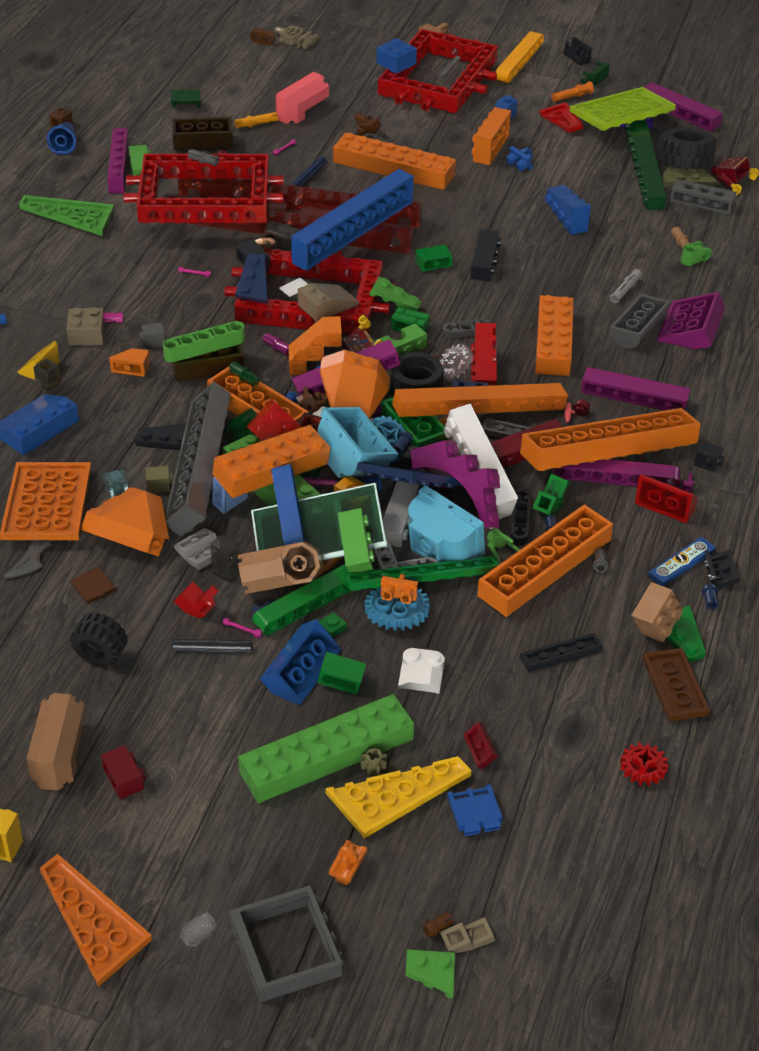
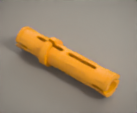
M277 112L252 117L249 115L246 118L235 119L234 124L237 125L235 126L236 129L247 126L250 128L253 125L278 121Z

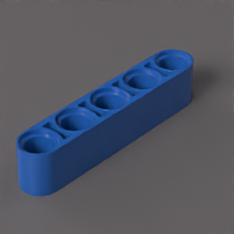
M288 464L272 468L284 546L306 542L292 466Z

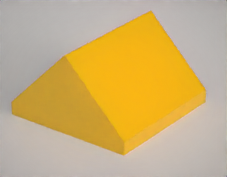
M53 341L37 352L17 372L20 375L40 382L60 363L57 342Z

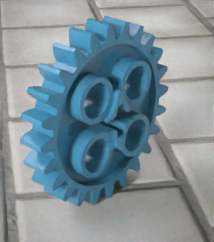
M377 588L376 591L371 590L370 595H366L365 614H367L368 619H372L373 624L378 622V627L385 625L386 630L393 627L394 631L397 630V627H400L404 631L406 626L412 629L413 624L419 626V621L425 622V618H428V612H430L429 598H427L426 593L422 594V589L417 590V601H412L410 604L402 603L400 598L394 597L392 600L387 601L382 599L381 588Z

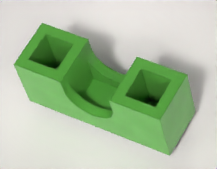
M416 324L401 329V340L391 339L388 335L380 338L383 342L391 340L398 353V357L427 347V333Z

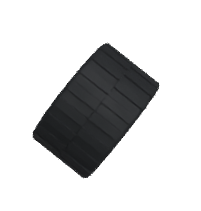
M422 352L403 354L399 356L400 365L391 368L390 391L392 397H394L395 389L443 388L444 367L440 360L430 354Z

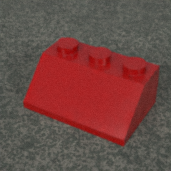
M640 474L635 504L685 524L688 523L696 510L698 497L687 491Z

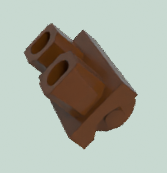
M308 386L303 387L304 393L297 396L296 399L301 407L309 411V418H311L313 413L319 410L318 407L325 406L328 398L325 393L316 392L312 396Z

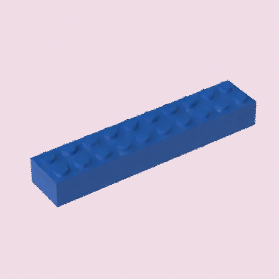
M398 169L292 235V264L308 271L413 203L414 176Z

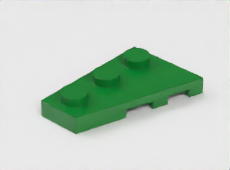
M689 605L682 608L681 617L676 620L671 634L666 638L675 649L683 648L688 662L692 663L705 658L706 651Z

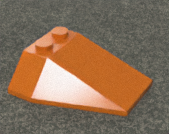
M347 350L339 351L321 359L320 375L330 407H360L370 419L389 390L390 377L380 361Z

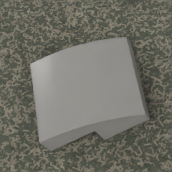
M206 528L174 545L175 550L198 570L230 553L229 546L218 541L216 533Z

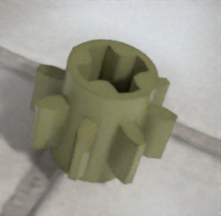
M369 748L366 754H361V770L365 769L368 775H379L381 770H386L387 755L382 754L380 749Z

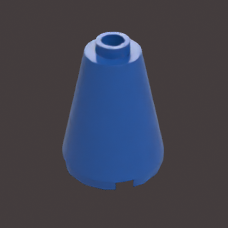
M64 122L52 127L48 131L46 139L50 150L59 155L69 154L74 150L76 146V133L73 124Z

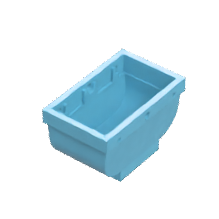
M360 407L323 408L320 414L322 419L318 427V434L331 447L328 465L338 478L367 476L364 475V471L356 470L357 462L388 466L391 461H395L398 453Z
M428 486L422 487L419 490V495L412 500L408 507L411 550L423 558L432 557L436 559L437 563L482 557L485 554L484 522Z

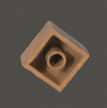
M651 582L631 616L643 635L664 643L666 637L671 634L676 620L681 617L683 609L671 589Z

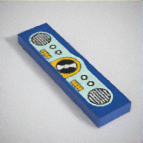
M700 537L650 570L648 577L657 584L665 586L705 559L704 551L708 550L711 555L715 552L716 547L703 537Z

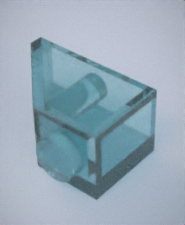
M123 469L101 475L109 498L115 495L118 496L128 489V481Z

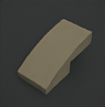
M485 917L466 926H463L461 922L440 932L448 951L455 953L472 950L496 941Z

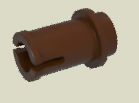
M445 912L433 920H426L425 924L422 925L425 935L429 938H435L439 932L452 927L454 920H447L452 917L450 913Z

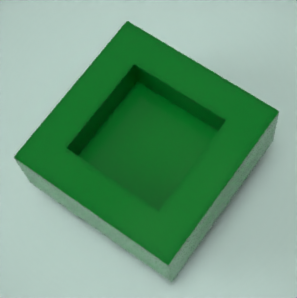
M334 612L318 621L331 637L347 629V623Z

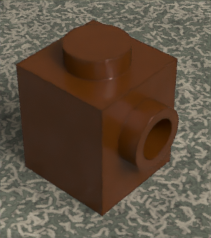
M60 107L49 115L51 128L64 122L73 124L72 111Z

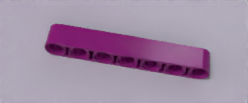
M602 459L595 462L579 463L578 465H567L562 468H552V474L567 480L637 487L639 476L642 474L673 487H680V469L672 465Z

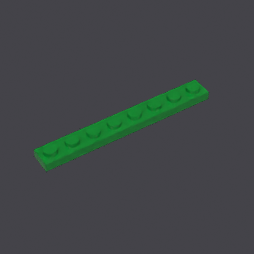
M493 556L346 573L344 574L343 581L349 591H359L366 588L377 589L381 587L382 576L399 579L400 574H404L405 580L434 582L440 579L486 575L497 567L499 563Z

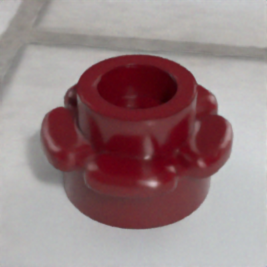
M580 399L573 405L576 414L580 416L589 414L590 404L587 401Z

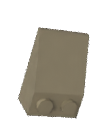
M310 283L298 288V306L316 321H319L322 317L333 316L359 304V301L340 285Z

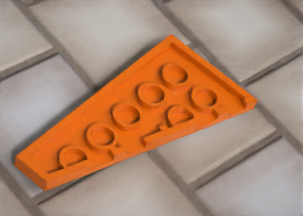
M56 854L40 867L41 875L98 987L152 941V935L60 855Z

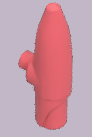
M569 402L566 403L564 410L566 423H569L572 414H575Z

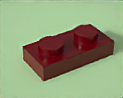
M478 721L463 734L478 768L484 769L498 757L483 723Z

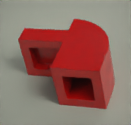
M192 582L173 602L185 613L196 618H203L216 604L214 602L216 600L214 595L219 590L212 585L206 592H203Z

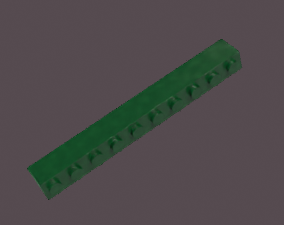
M646 118L633 121L630 124L625 123L624 130H626V138H628V146H630V154H632V162H634V170H636V178H638L642 203L645 204L646 210H664L666 194Z

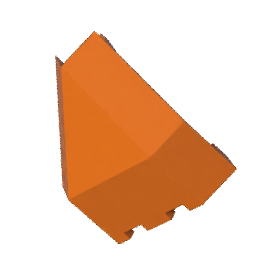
M322 317L288 345L289 375L306 373L307 361H321L322 357H324V347H341L340 317Z
M130 487L124 493L106 500L99 507L87 511L80 529L158 557L165 539L169 540L161 497L134 487Z

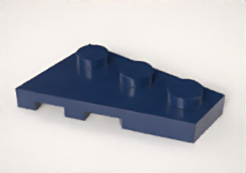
M248 253L235 293L236 298L268 304L265 255Z

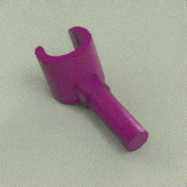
M692 473L688 474L687 481H682V490L693 491L692 485L694 481H692Z

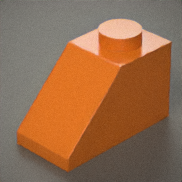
M131 348L110 357L112 373L145 377L150 366L149 350Z

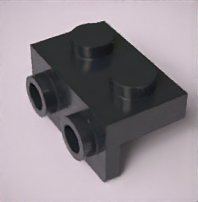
M730 549L713 556L710 555L708 550L704 551L706 558L703 561L706 569H710V572L707 573L709 580L712 584L715 583L718 590L740 582Z

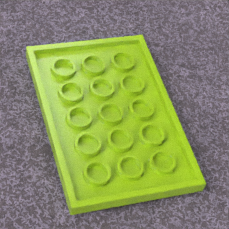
M644 87L570 106L571 113L599 128V130L619 127L625 123L630 124L636 120L656 117L658 114H667L669 111L675 110L674 103Z

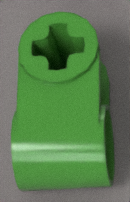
M701 241L686 244L683 246L680 261L688 266L706 261L710 258L712 250L706 248Z

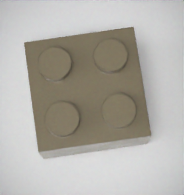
M73 308L68 310L66 330L69 346L103 345L105 326L103 308Z

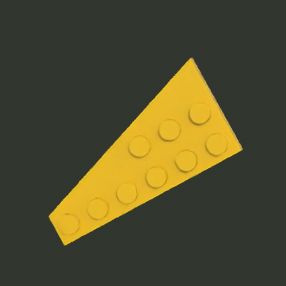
M457 756L433 762L431 766L420 768V766L411 767L410 771L402 773L399 770L367 778L365 782L354 784L349 782L345 783L344 787L336 789L329 787L326 788V795L363 838H366L471 776L472 770Z

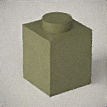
M168 466L145 468L147 491L149 493L170 492L173 474L168 472Z

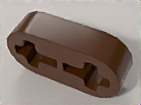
M255 28L250 33V39L255 43L271 45L276 39L274 33L268 30Z

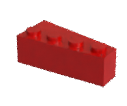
M475 323L474 343H471L470 349L471 364H474L471 365V375H474L471 376V382L488 383V386H496V323Z

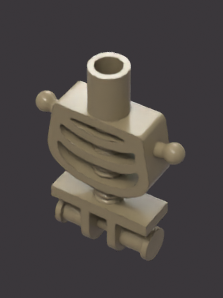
M290 25L286 29L279 26L275 28V34L280 35L279 42H284L288 45L297 44L298 48L307 49L319 40V35L314 34L312 36V31L303 35V29L298 26Z

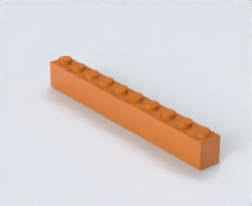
M561 383L395 389L392 405L399 417L449 415L450 410L467 404H471L475 414L564 410L568 394Z

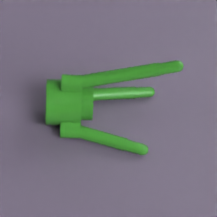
M497 528L491 530L487 535V540L489 541L487 546L491 549L499 565L502 562L495 547L502 548L507 544L516 552L520 550L512 544L514 542L513 539L503 534Z

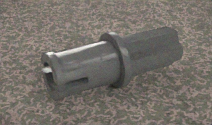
M191 149L188 152L189 158L198 160L202 164L207 163L217 166L219 163L218 156L210 155L206 151L200 152Z

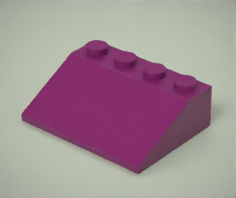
M714 292L672 301L657 338L658 341L693 349L712 346L725 311V305L720 293Z

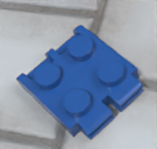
M490 784L485 785V788L474 790L468 788L466 791L459 793L447 792V798L458 831H463L465 836L481 833V827H483L484 832L500 829L503 817ZM486 792L485 794L474 795L477 793ZM467 796L464 798L454 799L456 797Z

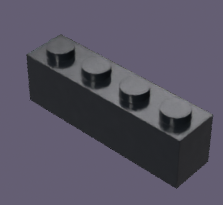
M480 229L471 265V279L490 281L491 275H494L502 239L499 238V231Z

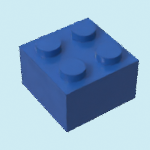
M393 39L377 47L376 63L394 73L401 72L416 64L417 48L400 39Z

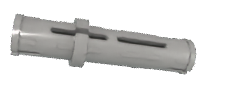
M634 269L629 276L624 278L623 283L615 292L610 295V300L613 303H618L631 288L635 287L636 282L642 277V272Z

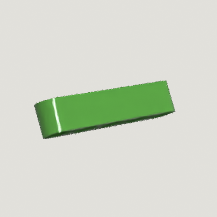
M234 321L167 339L163 342L164 359L167 362H176L242 344L245 341L244 324L240 321Z

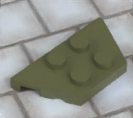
M668 166L661 177L664 187H673L676 179L711 187L717 186V180L703 169L692 170Z

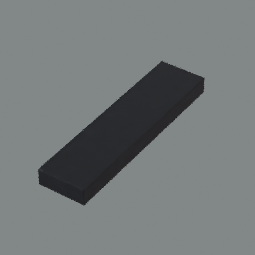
M591 633L520 653V659L529 673L602 652L603 646L596 634Z

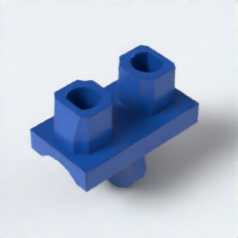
M514 146L509 148L510 154L506 157L508 164L513 165L517 162L515 164L516 168L521 172L526 168L529 170L533 168L530 163L533 157L530 148L526 147L520 150Z

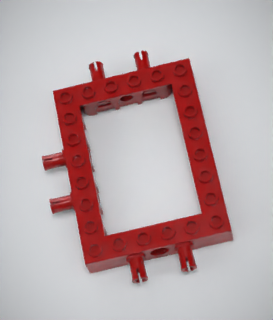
M420 29L408 43L417 48L416 64L398 73L386 69L378 78V95L394 98V102L397 105L398 103L401 105L403 101L420 104L423 111H428L430 107H433L437 110L457 113L473 92L482 94L487 92V85L479 84L483 78L492 81L496 80L497 72L489 70L497 61L498 46L480 42L479 39L470 40L456 37L453 33L443 34ZM427 53L445 56L446 58H455L458 55L461 58L460 61L471 62L470 65H467L466 70L462 71V75L457 78V81L451 85L449 91L443 86L440 87L430 83L418 82V80L406 79Z
M220 151L218 154H210L219 157L217 166L207 163L202 164L198 160L189 158L188 153L144 154L141 175H126V185H139L138 193H124L123 199L124 203H137L138 223H267V204L283 203V193H269L268 187L270 185L284 186V175H269L268 154H227L226 151H223L222 154V151ZM160 178H252L251 198H157Z
M262 248L270 256L269 270H266V275L274 274V276L283 275L293 278L302 277L306 279H320L322 281L330 280L338 281L339 283L360 284L356 297L359 304L354 306V308H349L330 316L340 317L341 334L350 335L356 326L359 327L358 319L362 315L371 323L374 312L389 314L390 303L376 302L378 295L374 297L369 295L378 277L383 278V261L346 258L342 256V251L339 250L337 254L335 252L332 256L305 271L292 264V251ZM233 266L231 276L241 277L243 268ZM225 286L224 296L235 297L237 287ZM237 298L234 305L235 321L242 323L308 330L317 322L299 307L296 301L268 299V304Z

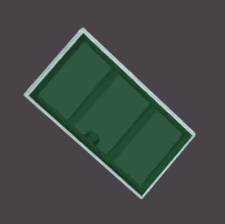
M376 483L298 500L305 541L322 551L323 560L344 556L338 517L339 512L361 508L363 514H367L369 526L366 527L372 539L369 549L387 546ZM277 505L251 510L257 551L284 546Z

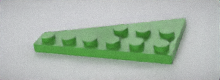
M24 195L19 203L22 210L103 236L115 210L114 204Z

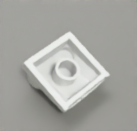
M417 648L405 650L398 689L439 694L445 657L440 652Z

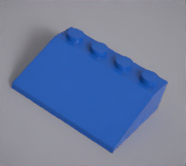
M43 394L0 421V440L24 456L78 422L77 404L65 396Z

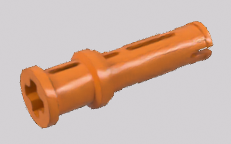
M589 81L583 85L578 84L571 89L552 93L551 98L552 101L557 102L574 96L582 97L584 94H593L594 87L592 82Z

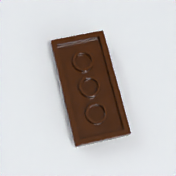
M683 648L643 654L642 660L668 722L709 716L710 709Z

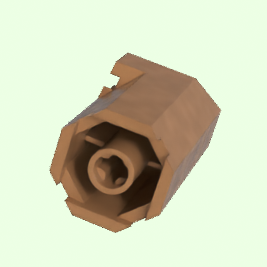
M308 542L238 555V559L242 558V562L238 563L241 583L243 587L247 586L248 590H244L246 594L311 582L315 580L324 568L322 551Z
M53 693L49 696L48 700L45 698L41 702L26 759L30 778L43 790H60L63 788L64 783L68 782L69 784L75 778L77 769L76 756L86 718L85 703L82 701L79 703L74 701L75 697L71 694Z

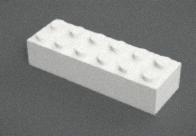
M471 404L450 410L444 428L446 437L450 438L451 441H457L459 456L464 454L477 455L479 470L485 468L498 469L500 488L494 489L499 519L512 515L518 497Z

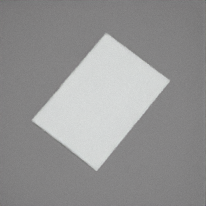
M298 278L279 287V289L290 297L298 293V288L307 285V283Z

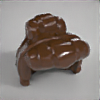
M361 112L355 114V120L358 125L357 134L359 136H364L367 133L375 134L381 128L379 118L372 119L371 115L365 116Z

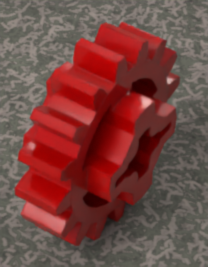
M638 742L637 747L631 744L629 750L624 749L620 760V770L624 771V777H631L630 782L637 780L640 786L643 782L650 786L651 781L658 784L659 778L664 779L668 769V758L663 757L664 751H657L658 746L650 748L649 743L642 746Z

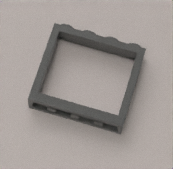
M311 886L229 910L230 925L259 1003L342 976V966L345 965L343 954L341 951L337 952L335 947L337 945L336 937L333 931L329 932L328 930L329 922L325 912L321 913L319 896L313 894ZM306 907L329 963L266 983L245 925Z

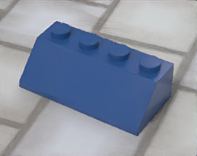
M317 619L307 622L299 627L260 677V680L272 694L300 705L317 683L326 652L338 655L342 649Z

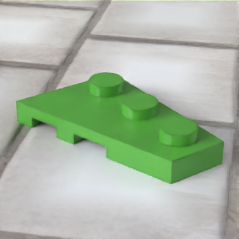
M380 276L369 293L370 296H381L385 302L393 301L398 307L417 311L421 304V301L416 296L406 293L401 287H396L388 279L381 278Z

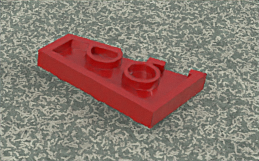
M566 102L539 110L540 116L568 133L583 129V124L575 114L570 112V107Z

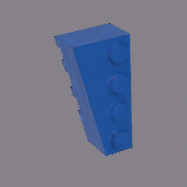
M565 185L547 188L545 201L570 235L587 232L591 205L589 203L585 204L584 199H579V196L573 194V191Z

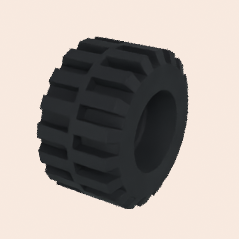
M94 612L87 613V615L82 617L71 634L70 642L72 643L71 647L75 650L74 652L83 660L99 667H108V665L112 666L119 658L128 643V636L125 633V629L121 627V624L113 618Z

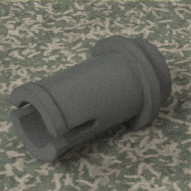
M599 548L594 551L595 561L593 562V568L597 572L603 573L608 568V562L606 561V551Z

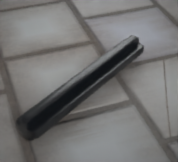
M173 639L172 651L251 653L253 651V641Z

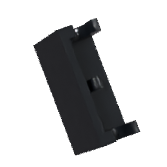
M572 37L570 46L569 41H566L563 51L565 56L578 65L591 61V47L577 37Z

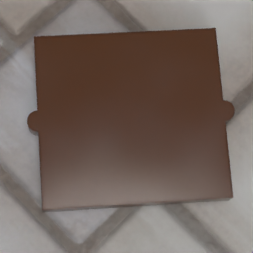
M99 567L87 573L83 572L82 575L70 580V583L87 604L98 598H103L105 595L116 590V587Z

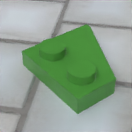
M407 949L406 976L415 981L422 982L424 986L430 989L435 987L446 993V997L453 999L455 952Z

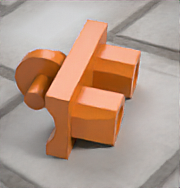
M400 574L399 579L382 576L381 595L383 600L390 601L393 597L400 598V601L405 604L417 601L418 582L405 580L404 574Z
M346 840L329 870V875L335 877L337 882L348 885L364 859L367 847L357 846L351 841Z

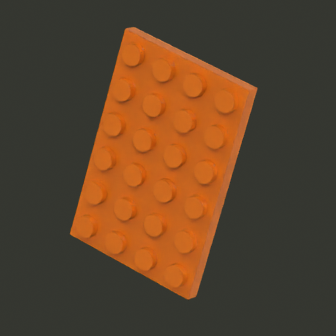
M16 462L0 530V540H79L91 474V462Z

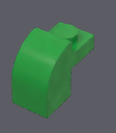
M551 474L545 490L539 491L533 508L548 515L557 514L565 501L563 497L570 481Z

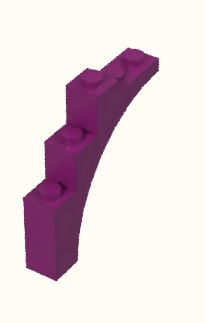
M444 440L410 450L413 469L436 468L456 478L471 496L479 514V519L484 522V529L499 528V515L497 513L494 489L500 488L498 469L485 468L479 470L477 455L464 454L459 456L457 441Z

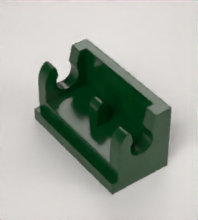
M596 63L600 67L595 68L591 73L583 72L582 74L586 75V77L581 78L580 82L586 84L590 81L594 87L608 77L610 64Z
M171 90L172 108H175V104H198L197 108H201L200 90Z
M252 407L229 420L230 423L225 427L224 433L229 430L233 432L229 439L230 443L253 433L247 427L257 416Z

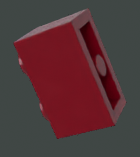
M125 745L101 754L102 768L119 800L144 790L143 780H146L144 771L141 767H137L134 753H129Z

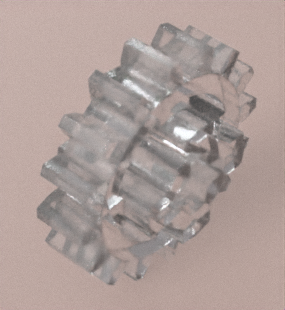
M458 343L456 347L452 345L451 349H447V353L442 354L443 358L440 359L444 367L443 376L447 379L449 377L454 379L455 376L458 378L461 373L464 374L465 369L470 368L468 364L473 362L471 358L474 355L468 346Z

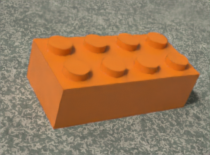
M494 107L489 112L482 126H479L478 132L473 135V162L485 165L492 163L509 137L511 110Z

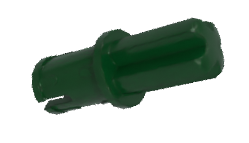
M233 362L229 366L231 368L229 371L237 375L240 380H246L254 386H257L260 382V378L250 372L249 368L243 367L237 362Z

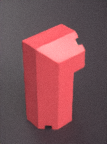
M312 72L275 95L278 121L285 124H290L289 121L299 123L305 119V111L329 97V85L323 81L325 79L323 75Z

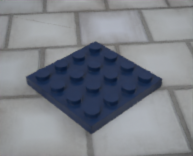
M357 462L356 470L364 471V475L375 477L376 473L378 478H390L394 481H404L411 484L418 483L442 487L444 484L443 487L454 489L455 485L463 486L453 476Z

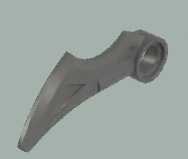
M33 540L22 559L4 574V578L22 576L42 568L40 555L47 547L52 545L51 541Z

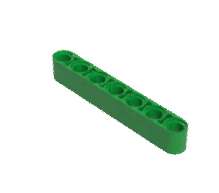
M346 564L259 609L253 615L252 622L265 635H270L350 592L343 581L344 574L349 573Z

